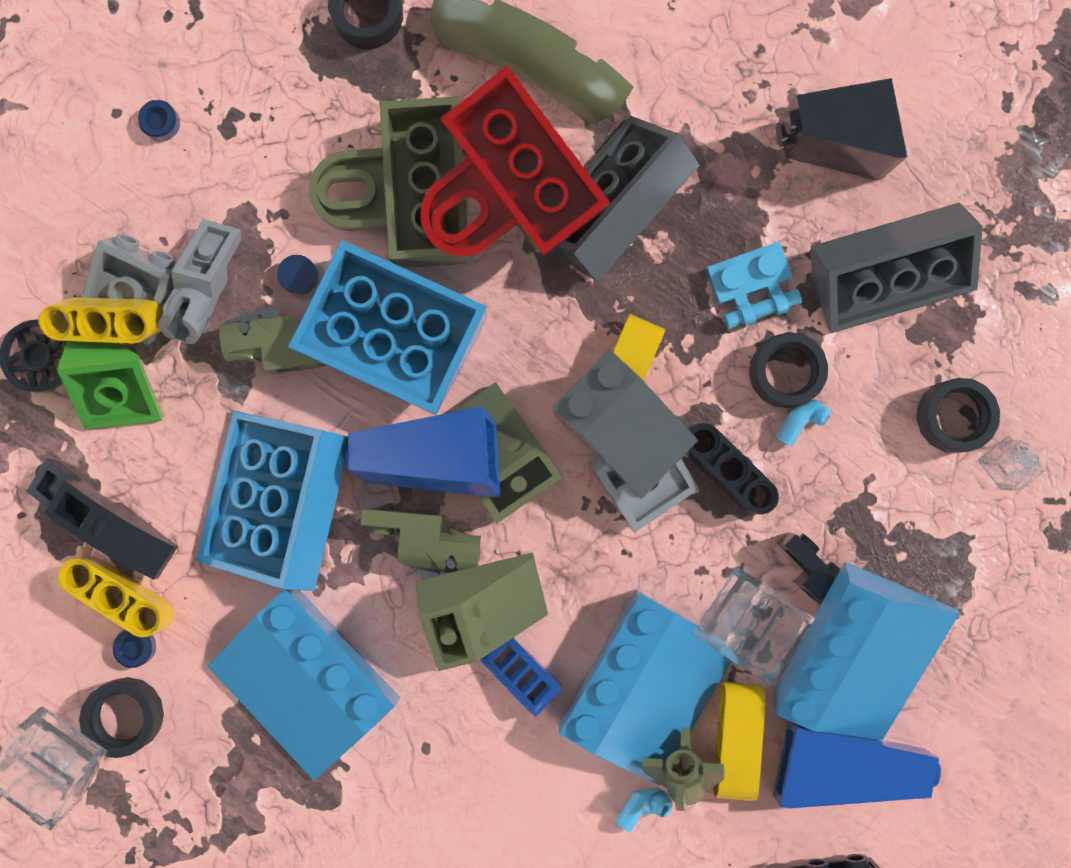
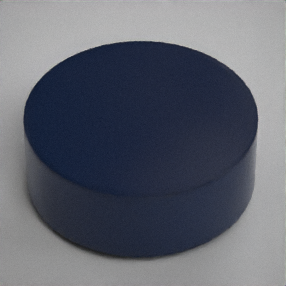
M151 100L141 107L138 113V124L140 129L149 138L163 142L172 139L177 134L180 128V117L177 111L166 101Z
M298 254L290 255L280 263L277 270V278L280 285L289 293L304 295L312 291L316 286L318 270L307 257Z
M124 630L117 635L113 643L115 659L119 664L127 668H137L148 663L156 652V640L153 635L138 637Z

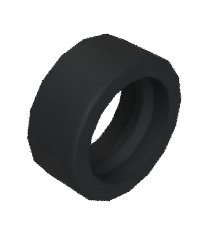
M328 0V11L337 33L348 44L360 49H375L388 44L398 34L403 23V4L401 0H387V16L378 25L370 28H357L346 20L344 15L346 0Z
M785 332L771 337L756 349L750 361L749 377L754 391L763 401L775 407L791 408L810 402L821 393L828 378L829 365L825 352L814 339L802 333ZM795 348L808 359L811 367L810 379L800 391L782 393L773 388L768 382L765 373L766 363L770 355L776 350Z
M955 378L935 384L924 393L917 408V423L922 436L930 445L937 449L954 453L969 452L982 448L993 439L1000 423V408L995 395L986 385L974 379ZM952 393L968 395L975 402L979 413L978 425L975 431L970 436L961 439L946 435L940 429L936 418L939 402L945 396Z
M125 677L107 682L92 691L82 704L79 716L81 735L88 746L101 756L111 758L131 756L152 742L160 731L164 717L162 700L152 686L140 679ZM113 695H129L142 708L144 724L138 735L132 739L117 740L109 735L102 725L100 716L102 705Z

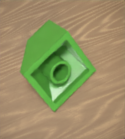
M67 341L57 372L84 429L162 421V412L139 355L119 343Z

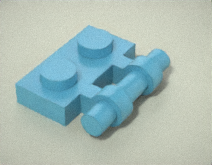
M780 241L708 266L705 269L717 305L733 301L735 311L723 315L728 329L742 325L744 328L756 324V319L773 313L776 316L789 312L790 307L802 303L801 294L798 289L784 293L780 288V283L793 278ZM765 289L768 299L752 305L748 302L746 295Z

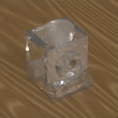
M1010 436L1004 438L977 459L1001 491H1021L1045 472L1039 463L1040 458L1036 450L1030 444L1022 442L1021 439L1013 440Z

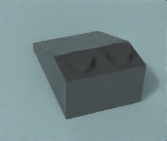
M610 349L552 407L555 417L641 499L698 442L697 438L651 388Z

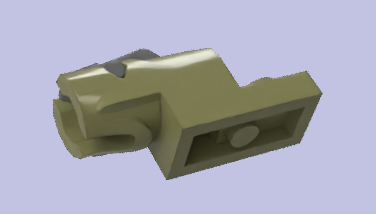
M268 307L227 320L219 326L222 353L224 359L229 361V363L237 361L261 362L262 358L264 371L271 374L327 366L288 347L301 320L289 315H281L274 307Z
M372 508L362 509L360 525L371 526L370 533L394 535V529H400L397 559L404 565L417 569L422 580L479 565L481 536L470 535L448 528V532H443L445 515Z

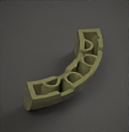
M477 0L433 1L431 23L436 39L444 49L466 53L502 68L508 65L514 74L557 99L586 123H597L610 117L623 105L634 88L633 85L603 59L595 62L588 56L575 50L577 46L575 39L517 7L500 0H495L492 6Z

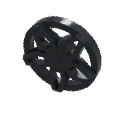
M28 320L13 327L3 339L0 347V366L5 377L17 388L35 393L48 392L63 384L59 375L48 383L50 379L48 370L58 373V367L53 364L55 359H61L62 354L55 353V351L60 349L63 343L66 346L67 341L55 340L54 344L50 346L48 344L49 337L42 334L39 339V336L30 330V328L40 327L39 320ZM24 332L32 338L31 341L26 342ZM17 338L18 346L21 350L9 357L11 346ZM18 360L22 364V366H11ZM28 371L27 378L30 385L19 380L14 372ZM37 372L42 374L39 386L36 378Z

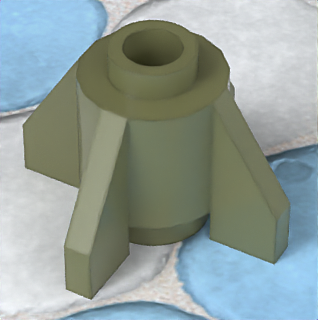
M682 727L681 750L673 752L667 757L665 763H663V759H642L643 772L667 788L669 796L675 802L676 810L685 811L689 805L698 803L709 789L724 780L725 777L724 764L702 763V760L695 753H692L690 728Z

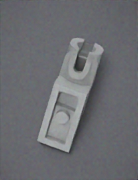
M205 219L202 220L172 270L174 289L163 307V315L159 321L160 331L165 337L172 340H181L186 342V344H195L216 307L217 301L226 287L228 281L227 265L241 242L240 229Z

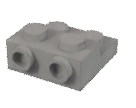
M117 234L116 237L113 236L99 240L81 297L146 299L157 302L163 308L174 289L172 270L175 267V258L161 251H152L150 254L139 248L140 242L136 238L125 234ZM100 314L101 321L106 325L104 317ZM137 315L139 324L144 327L143 320ZM157 334L141 342L148 345L155 341Z
M594 453V458L587 462L634 533L699 490L682 459L642 499Z

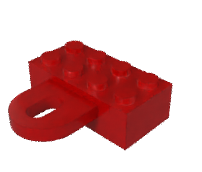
M508 65L441 118L442 122L468 155V157L430 187L422 202L421 222L428 239L441 251L455 256L476 255L489 248L520 223L542 254L546 255L610 205L609 200ZM466 198L477 200L480 205L478 218L455 235L446 233L442 227L443 216Z

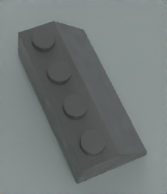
M630 116L585 167V170L609 200L610 205L553 250L573 268L598 282L699 167L698 162L681 136L676 132Z
M958 202L811 246L812 279L830 333L978 290L983 226Z

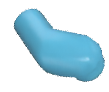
M814 399L792 409L776 438L793 447L804 426L811 421L818 426L825 425L831 416V409L823 406L822 401Z
M659 788L635 791L615 819V823L623 830L631 833L644 814H655L660 817L667 816L673 808L672 800L666 791Z

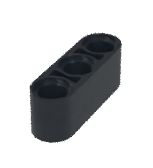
M701 423L688 428L693 435L697 431L705 432L710 438V447L704 453L698 452L692 447L686 455L741 509L747 513L759 515L768 514L775 509L779 501V493L776 486L716 427L711 424ZM726 458L734 460L738 466V473L732 480L725 479L720 471L721 464ZM758 485L765 491L766 499L763 505L756 508L749 501V492Z

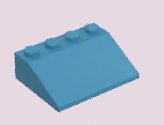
M341 240L288 347L436 415L485 323L487 306Z
M233 410L196 562L285 590L315 591L344 471L348 436Z
M845 562L774 689L776 715L816 732L883 740L958 618L959 610Z
M283 589L207 666L313 780L317 779L396 706L401 698L301 590Z
M636 589L558 723L559 734L590 753L655 784L661 785L643 772L642 759H663V763H665L667 757L673 752L681 750L682 727L690 728V731H692L738 648Z

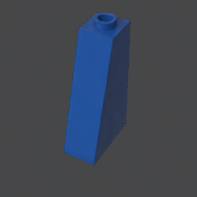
M483 406L348 433V448L345 450L346 465L349 471L365 483L487 497L500 496L496 421Z
M788 720L773 797L781 807L788 809L932 798L933 787H936L940 781L941 767L938 763L939 758L924 748L888 740L816 732Z

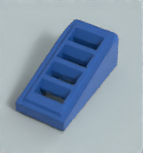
M514 637L480 659L534 717L562 690V683ZM509 645L513 651L498 665L493 660ZM521 657L525 662L509 676L505 671ZM532 669L536 674L521 688L517 682ZM543 680L547 686L533 699L529 696L530 692Z

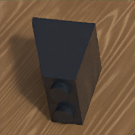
M892 78L798 94L780 118L779 123L776 124L777 143L780 147L784 146L786 158L872 180L883 179L908 157Z

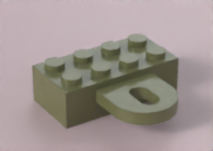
M459 96L380 101L382 148L336 152L323 159L315 168L310 179L309 195L318 215L328 225L342 231L387 229L389 260L391 263L402 268L472 263L471 256H455L438 249L426 236L421 222V207L427 191L436 181L465 159L463 148L441 120L444 115L460 103ZM361 181L368 186L367 194L360 200L335 202L328 199V190L335 183ZM468 198L462 200L443 216L442 227L446 233L455 235L469 225Z

